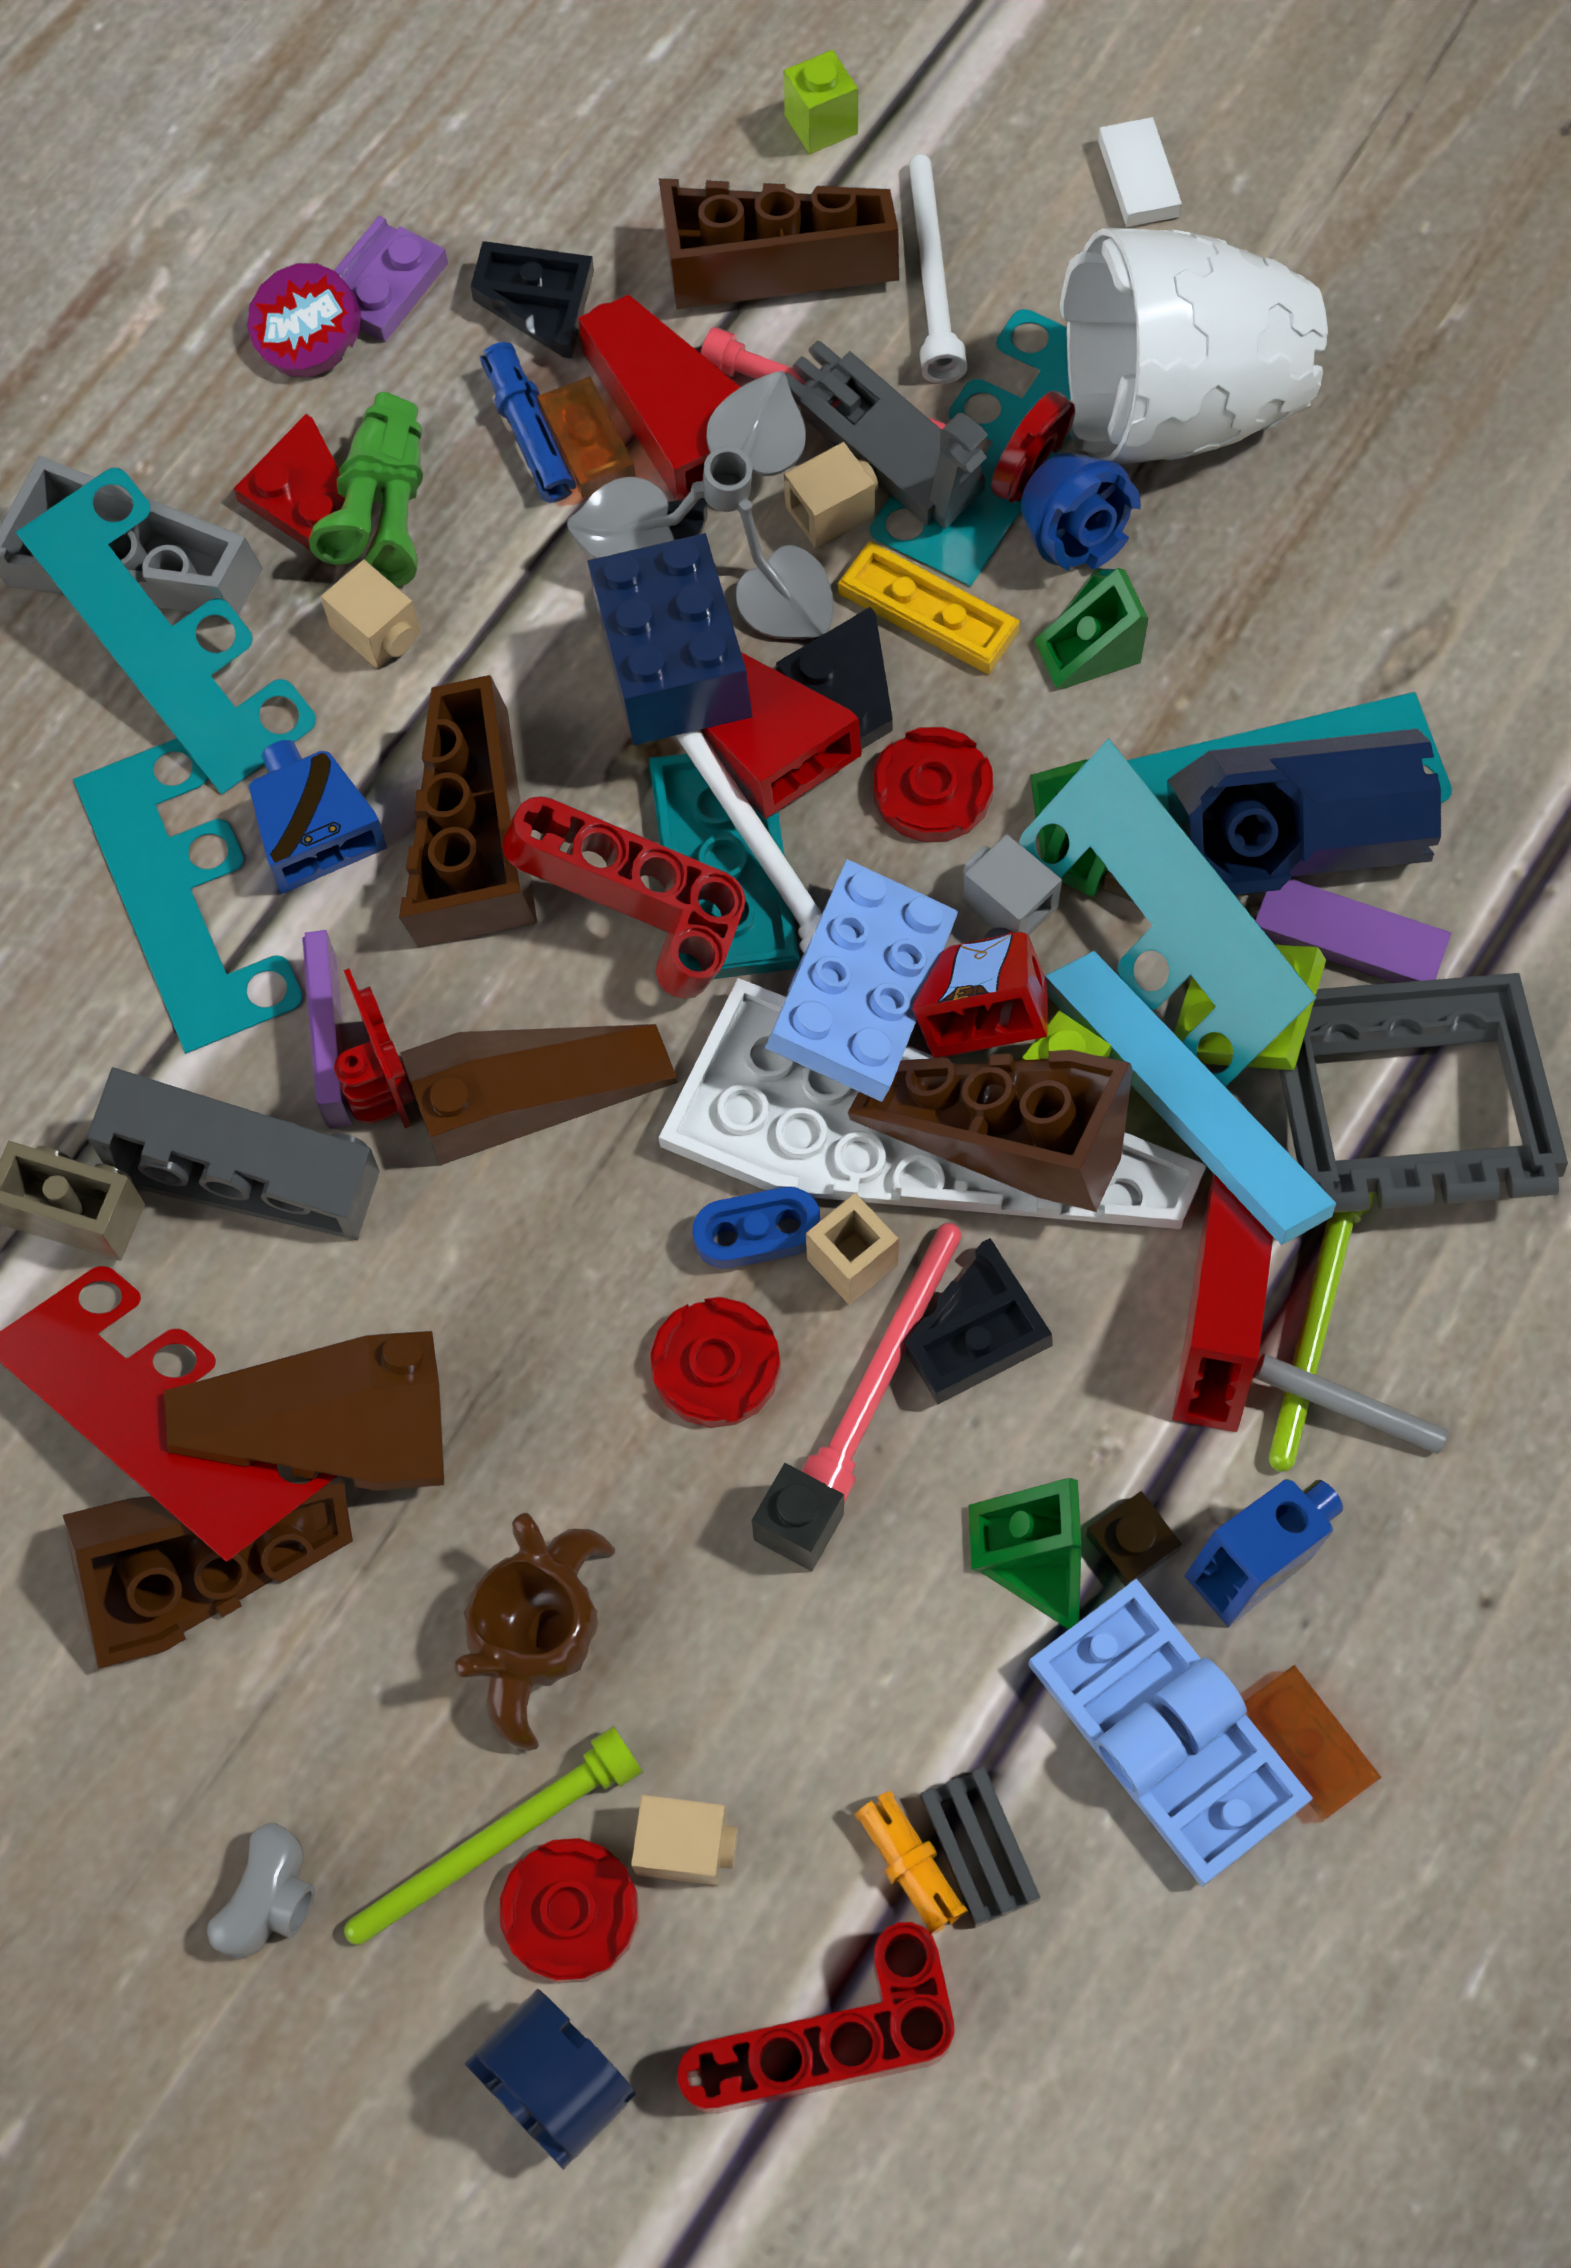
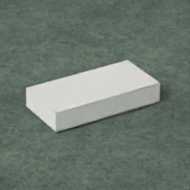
M1153 117L1099 127L1098 142L1126 227L1180 217L1182 202Z

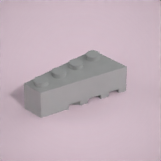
M40 455L38 456L0 525V577L8 587L63 594L15 532L95 477ZM106 485L96 492L93 506L95 512L102 519L109 522H119L129 516L132 511L133 501L126 489L116 485ZM147 498L150 503L149 516L114 540L109 546L153 603L160 608L193 612L210 599L221 598L227 601L234 611L239 614L263 569L245 536Z

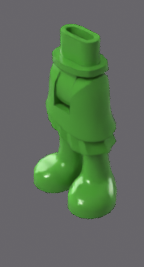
M380 392L375 395L374 404L366 409L362 424L352 441L348 457L339 469L340 476L337 478L338 494L345 498L341 510L328 514L316 522L309 538L310 550L315 557L323 562L334 565L349 564L356 560L368 545L372 526L371 512L373 502L382 503L378 527L366 553L365 560L396 587L410 583L415 578L418 566L417 553L413 541L408 534L407 523L409 501L417 497L416 489L420 486L423 479L419 443L422 436V427L417 422L418 407L412 402L388 392Z

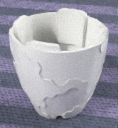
M1102 228L1093 233L1083 251L1069 261L1061 293L1060 310L1062 318L1067 321L1070 401L1074 403L1076 410L1069 434L1076 449L1087 452L1089 456L1112 461L1117 464L1161 459L1175 460L1190 457L1239 442L1259 430L1264 429L1266 431L1311 406V401L1317 397L1321 386L1323 368L1319 365H1313L1314 354L1324 352L1328 334L1323 298L1320 289L1315 284L1289 270L1285 265L1276 260L1264 258L1231 246L1226 241L1185 231L1174 229Z

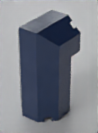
M1419 729L1210 750L1167 780L1169 814L1234 895L1281 890L1292 876L1432 862L1435 853L1429 846L1438 845L1441 839V787L1438 773L1426 774L1424 771L1422 759L1434 758L1431 742Z

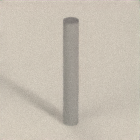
M1262 1354L1258 1360L1253 1376L1255 1379L1435 1454H1438L1445 1444L1447 1429L1267 1354Z

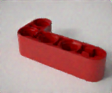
M539 796L529 798L521 803L504 834L502 843L504 855L511 865L532 876L668 932L656 965V975L659 984L664 991L673 997L681 999L695 998L704 992L725 963L744 910L745 895L739 882L726 872L554 799ZM532 830L541 833L540 840L531 836ZM564 841L570 844L566 853L560 850ZM590 851L598 854L606 862L607 867L599 868L592 866L585 860L582 852ZM641 876H651L658 880L663 886L664 892L659 893L648 889L642 882ZM703 899L715 904L720 910L721 917L710 916L704 912L699 904V900ZM679 953H686L695 957L701 964L702 971L697 972L685 967L680 961Z
M898 1922L887 1927L878 1937L874 1948V1971L881 1999L879 2003L703 2041L692 2046L682 2056L677 2068V2082L682 2095L695 2109L706 2114L723 2113L925 2068L939 2062L948 2053L954 2036V2018L938 1947L933 1936L923 1926L913 1922ZM899 1941L916 1943L923 1950L926 1957L925 1967L919 1974L912 1977L898 1976L887 1966L885 1961L887 1950ZM915 2012H926L938 2020L942 2029V2038L935 2047L929 2050H916L904 2041L901 2034V2025L908 2015ZM847 2027H856L863 2030L872 2042L870 2057L864 2063L857 2066H846L839 2063L831 2051L833 2037L840 2030ZM776 2043L793 2045L802 2056L800 2071L793 2079L786 2082H776L769 2079L761 2069V2059L764 2052ZM749 2049V2068L758 2087L757 2089L743 2092L744 2080L742 2075L721 2081V2094L715 2097H708L703 2086H692V2077L702 2074V2061L714 2059L720 2070L741 2067L735 2052Z

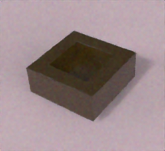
M1142 1491L1088 1527L1086 1536L1125 1587L1135 1579L1139 1580L1176 1554L1182 1546V1543Z

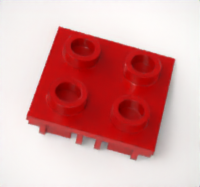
M350 968L343 970L370 1039L367 1043L342 1052L334 1063V1072L340 1081V1087L349 1104L351 1114L357 1121L371 1124L399 1113L404 1127H411L403 1105L415 1100L393 1041L390 1040L373 991L370 986L358 990Z

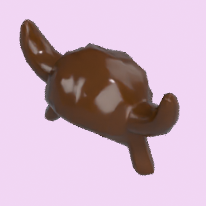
M522 1513L512 1522L513 1535L519 1546V1552L495 1564L475 1584V1588L470 1595L464 1615L467 1629V1646L471 1653L460 1656L455 1661V1671L460 1677L464 1678L490 1676L487 1706L491 1721L500 1735L510 1744L523 1750H534L538 1748L539 1744L527 1720V1705L532 1687L535 1685L551 1686L556 1681L581 1670L584 1660L588 1655L590 1641L596 1634L598 1626V1610L590 1599L588 1588L582 1584L577 1574L584 1561L590 1556L611 1557L615 1553V1548L603 1535L591 1529H568L554 1537L546 1546L539 1527L529 1513Z

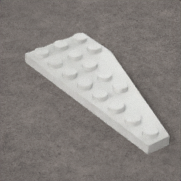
M740 978L737 979L659 1136L660 1147L763 1190L795 1187L806 1191L813 1198L845 1201L856 1192L864 1202L1171 1229L1182 1228L1207 1167L1203 1163L1124 1132L1121 1160L1096 1212L1037 1198L851 1121L848 1111L859 1091L766 1049V1043L786 997ZM907 1045L901 1060L930 1059L933 1056Z

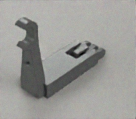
M817 340L809 348V353L822 367L818 369L807 358L801 356L793 364V368L806 382L804 385L791 374L785 372L792 396L801 408L802 418L834 446L844 442L857 460L865 459L872 467L878 484L926 526L935 520L941 527L946 529L985 490V478L980 464L987 456L977 446L988 434L976 421L964 413H958L941 430L851 351L841 359L824 343ZM838 398L841 402L835 408L832 407L831 404Z

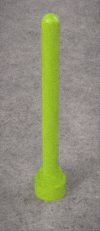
M1369 1192L1368 1210L1333 1213V1216L1327 1219L1291 1364L1317 1375L1353 1223L1360 1222L1362 1214L1370 1211L1374 1192ZM1286 1391L1269 1453L1271 1467L1279 1472H1286L1295 1464L1310 1401Z
M612 1726L591 1740L594 1747L583 1754L585 1762L349 1919L344 1928L346 1939L354 1945L366 1943L599 1785H602L606 1790L617 1782L621 1788L642 1774L641 1767L616 1728Z

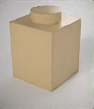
M842 442L784 473L785 507L813 546L818 548L875 517V491L879 487L878 481L870 464L863 458L857 460L847 445Z
M364 559L320 596L330 628L377 669H380L392 657L403 655L412 646L416 636L421 633L413 601Z
M855 1192L806 1233L807 1260L850 1306L898 1266L899 1238Z
M641 1795L631 1866L636 1876L718 1886L721 1868L733 1869L738 1826L727 1825L728 1816L725 1805Z

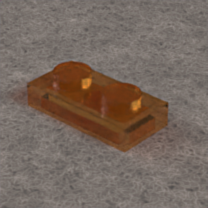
M591 376L537 396L540 409L545 420L548 422L561 455L576 482L582 498L593 494L604 484L622 477H636L634 463Z
M1295 1664L1244 1701L1247 1708V1717L1313 1797L1309 1804L1323 1822L1381 1779L1380 1774Z

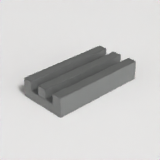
M985 1767L976 1769L970 1775L959 1779L957 1777L946 1782V1785L939 1788H931L920 1793L922 1804L975 1928L1040 1900V1894ZM975 1789L1020 1892L1010 1896L966 1795V1793ZM951 1799L995 1899V1903L985 1907L982 1904L940 1805Z

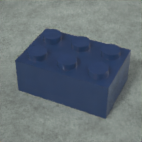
M706 533L587 560L596 607L633 745L753 717L745 664Z

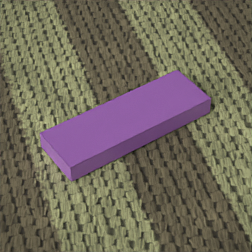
M1290 879L1281 890L1266 892L1256 918L1257 924L1269 939L1275 943L1290 946L1319 947L1326 960L1394 983L1435 980L1451 936V932Z
M327 930L305 932V937H302L316 1103L325 1124H328L329 1128L350 1126L352 1124L349 1104L340 1087V1081L334 1072V1063L337 1057L345 1051L336 954Z

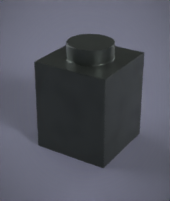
M784 1462L751 1520L754 1541L812 1572L844 1516V1494Z

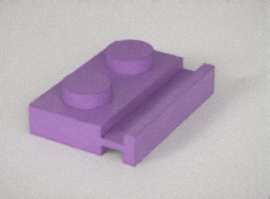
M378 216L334 271L338 273L356 295L361 312L359 329L386 342L448 265V260L444 248L401 226L395 229L387 225L385 218Z

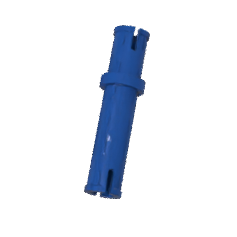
M508 342L493 344L483 351L485 356H480V362L495 390L494 403L496 409L510 424L523 457L535 479L542 500L549 503L564 500L572 494L571 489L576 488V482L564 462L558 444L540 409L539 402L541 397L536 384L525 376L514 346Z

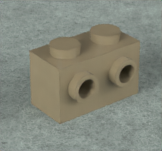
M8 1141L0 1158V1222L4 1226L121 1261L145 1203L132 1184V1178L122 1170L106 1164L91 1166L72 1160L66 1154L50 1147L37 1146L35 1149L12 1141Z

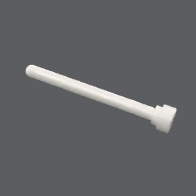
M917 154L910 160L909 168L929 336L925 339L920 349L921 370L923 377L929 382L935 384L952 383L963 377L967 371L966 352L963 342L951 332L932 165L926 155Z
M697 730L675 735L800 924L801 928L798 930V934L802 941L799 947L804 953L820 920L821 911L703 732Z

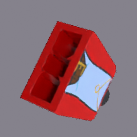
M993 928L985 934L982 940L953 945L943 950L912 1007L933 1058L1044 1038L1048 1036L1049 1032L1047 982L1030 937L1024 932L1014 933L1006 928Z

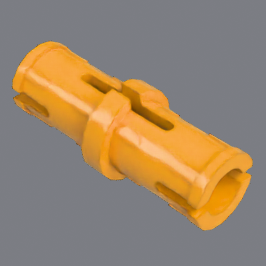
M890 1790L877 1797L878 1802L875 1805L871 1800L860 1808L854 1816L858 1822H861L889 1867L885 1869L884 1873L891 1884L900 1883L927 1926L926 1930L931 1935H935L945 1928V1924L949 1923L951 1925L965 1915L968 1910L964 1904H961L933 1860L938 1853L931 1842L922 1843L894 1799L893 1792Z

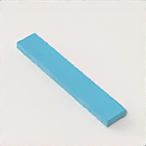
M1095 951L1045 975L1048 997L1065 1015L1111 1044L1110 1059L1131 1064L1133 1070L1131 1085L1281 1245L1333 1216L1336 1202Z

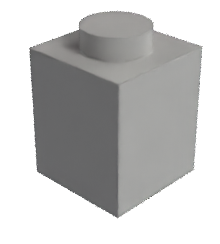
M1008 834L991 849L988 846H983L977 850L963 869L964 887L962 902L993 928H1006L1014 933L1024 932L1030 935L1058 908L1062 879Z

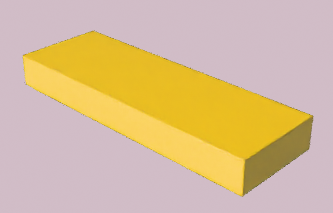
M870 540L838 583L839 595L865 609L871 606L876 615L987 675L990 674L1019 633L1020 620Z

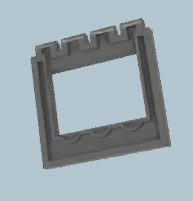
M1520 973L1317 990V998L1312 1007L1295 1069H1279L1297 1163L1336 1202L1333 1213L1368 1210L1369 1192H1376L1380 1209L1433 1205L1435 1201L1434 1187L1441 1188L1445 1204L1499 1200V1182L1506 1183L1510 1198L1558 1194V1177L1564 1176L1568 1161ZM1497 1041L1522 1146L1335 1161L1314 1056Z

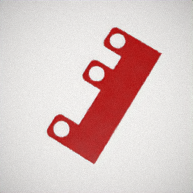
M98 1266L92 1268L1 1330L0 1363L226 1562L337 1477V1475L319 1472L318 1476L310 1482L294 1484L287 1482L279 1475L277 1464L255 1461L245 1467L169 1453L167 1448L164 1391L198 1381L215 1367L216 1358L211 1351L183 1329L165 1331L127 1359L98 1335V1333L136 1308L141 1301L140 1292L110 1267ZM106 1281L120 1289L122 1299L120 1304L109 1312L92 1313L81 1306L79 1302L80 1292L90 1283ZM171 1344L185 1345L195 1353L196 1365L191 1372L184 1376H164L155 1369L153 1364L157 1351Z

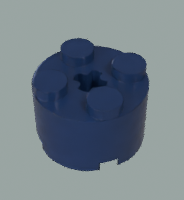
M537 1989L474 2051V2054L464 2064L501 2102L526 2132L564 2170L627 2106V2103L636 2093L629 2082L588 2037L585 2038L569 2022L570 2018L540 1989Z

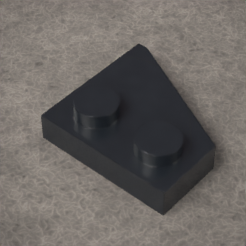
M871 606L776 662V671L844 706L859 718L861 750L893 731V717L876 612Z
M991 1238L981 1242L975 1250L976 1259L957 1283L953 1280L938 1298L935 1311L930 1316L923 1318L905 1341L906 1354L937 1405L1053 1346L1052 1333Z

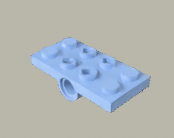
M846 859L814 934L788 988L789 992L765 1048L882 1102L892 1085L917 1020L912 1009L914 1001L944 950L959 911Z
M1137 1579L1029 1660L1028 1666L1201 1887L1208 1884L1313 1799L1247 1717L1245 1703L1232 1682L1211 1660L1198 1656Z

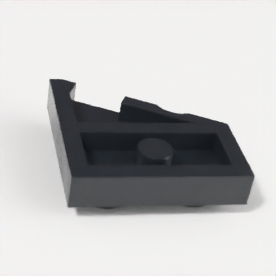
M483 241L470 286L473 301L563 358L572 359L579 332L578 317L584 313L594 273L593 257Z

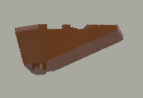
M656 1024L457 1032L400 1052L439 1165L678 1083L677 1076Z
M1074 1050L1049 1051L1048 1059L1014 1061L1011 1053L990 1055V1060L987 1063L954 1065L947 1057L901 1060L892 1085L883 1101L881 1102L858 1092L848 1111V1116L851 1121L1037 1198L1096 1212L1121 1160L1133 1070L1128 1062Z
M432 1331L365 1335L164 1391L167 1448L169 1453L245 1467L255 1461L292 1467V1475L314 1479L316 1472L354 1479V1487L375 1491L444 1485L440 1387Z
M336 1477L228 1562L223 1560L152 1496L128 1498L62 1515L74 1576L98 1669L167 1651L186 1640L184 1632L218 1612L223 1618L242 1607L240 1600L273 1580L284 1582L353 1542L344 1482L341 1477ZM312 1480L295 1481L290 1483L303 1484L310 1482Z

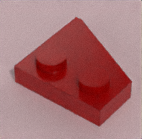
M305 414L233 488L239 503L309 550V538L315 523L326 515L341 510L345 498L339 495L337 490V478L340 476L339 468L314 419L308 414Z

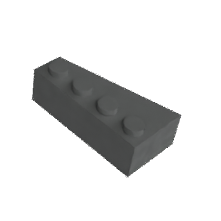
M114 1067L111 1068L87 1134L88 1141L103 1164L127 1173L132 1178L131 1182L136 1189L357 1241L380 1173L371 1148L354 1136L343 1133L328 1135L299 1126L287 1120L267 1116Z

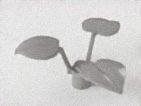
M783 371L774 372L747 383L728 396L715 409L707 425L706 439L711 453L705 460L703 481L692 484L691 492L673 513L667 515L668 501L658 486L644 478L622 477L604 484L595 491L582 508L567 521L568 531L573 539L589 556L595 559L673 541L674 537L669 526L680 523L700 498H704L712 508L719 511L731 512L737 510L741 515L752 559L757 565V568L751 569L741 576L736 588V606L744 622L757 633L773 639L815 640L829 631L834 604L831 585L824 568L812 554L795 545H785L778 548L766 560L761 551L751 512L752 503L748 499L752 472L760 476H774L783 473L795 465L804 450L806 441L804 421Z

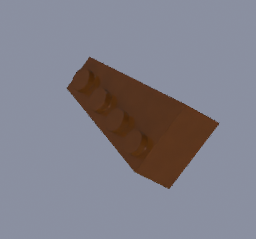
M658 178L676 310L899 281V230L890 189L816 186L812 194H802L787 189L786 184L764 183L762 192L730 190L729 181L706 180L705 189L680 188L679 179Z
M491 675L431 687L421 758L424 763L421 790L417 789L414 812L417 816L414 843L408 849L406 870L409 873L406 897L401 899L399 919L418 948L537 923L531 875L511 865L505 857L502 847L504 834L515 812L521 805L508 709Z

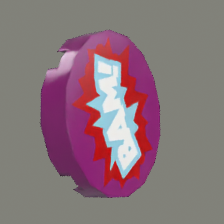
M296 263L276 271L259 286L249 305L247 328L253 347L270 366L275 367L279 372L290 377H313L333 369L343 360L340 356L346 351L349 345L353 347L359 336L361 312L356 295L336 271L318 263Z

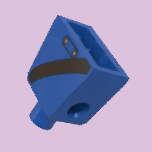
M291 740L275 742L263 751L262 760L269 773L254 779L249 784V790L266 857L281 894L387 849L376 813L330 752L319 751L302 759L295 743Z
M1290 1479L1283 1480L1215 1530L1184 1577L1229 1628L1313 1558L1334 1531L1330 1521L1343 1511V1504L1339 1495L1323 1480H1315L1303 1491L1294 1481Z

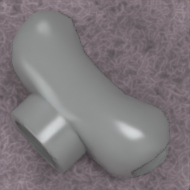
M267 1823L255 1829L250 1836L248 1864L242 1880L230 1902L209 1921L207 1928L210 1945L224 1955L240 1959L252 1956L263 1948L273 1931L292 1938L299 1931L309 1913L314 1899L315 1886L298 1878L304 1861V1851L298 1838L286 1828L276 1823Z

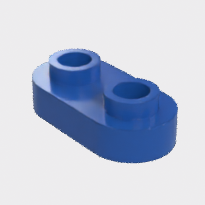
M781 1187L717 1200L703 1207L697 1214L693 1223L694 1246L704 1262L720 1269H731L799 1255L807 1251L806 1233L821 1221L819 1206L809 1193L795 1187ZM792 1218L798 1221L801 1226L797 1231L788 1234L781 1232L777 1225L783 1219ZM723 1231L733 1232L738 1237L736 1242L730 1246H720L714 1239L717 1234Z

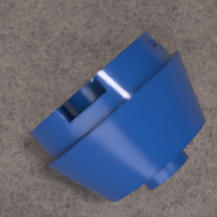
M1075 452L1058 454L1043 463L1029 479L1021 500L1022 516L1039 554L1048 563L1061 566L1070 571V566L1074 567L1085 563L1091 569H1096L1112 559L1129 539L1122 531L1130 518L1131 510L1134 508L1140 510L1141 507L1139 492L1136 486L1130 482V478L1122 466L1112 461Z

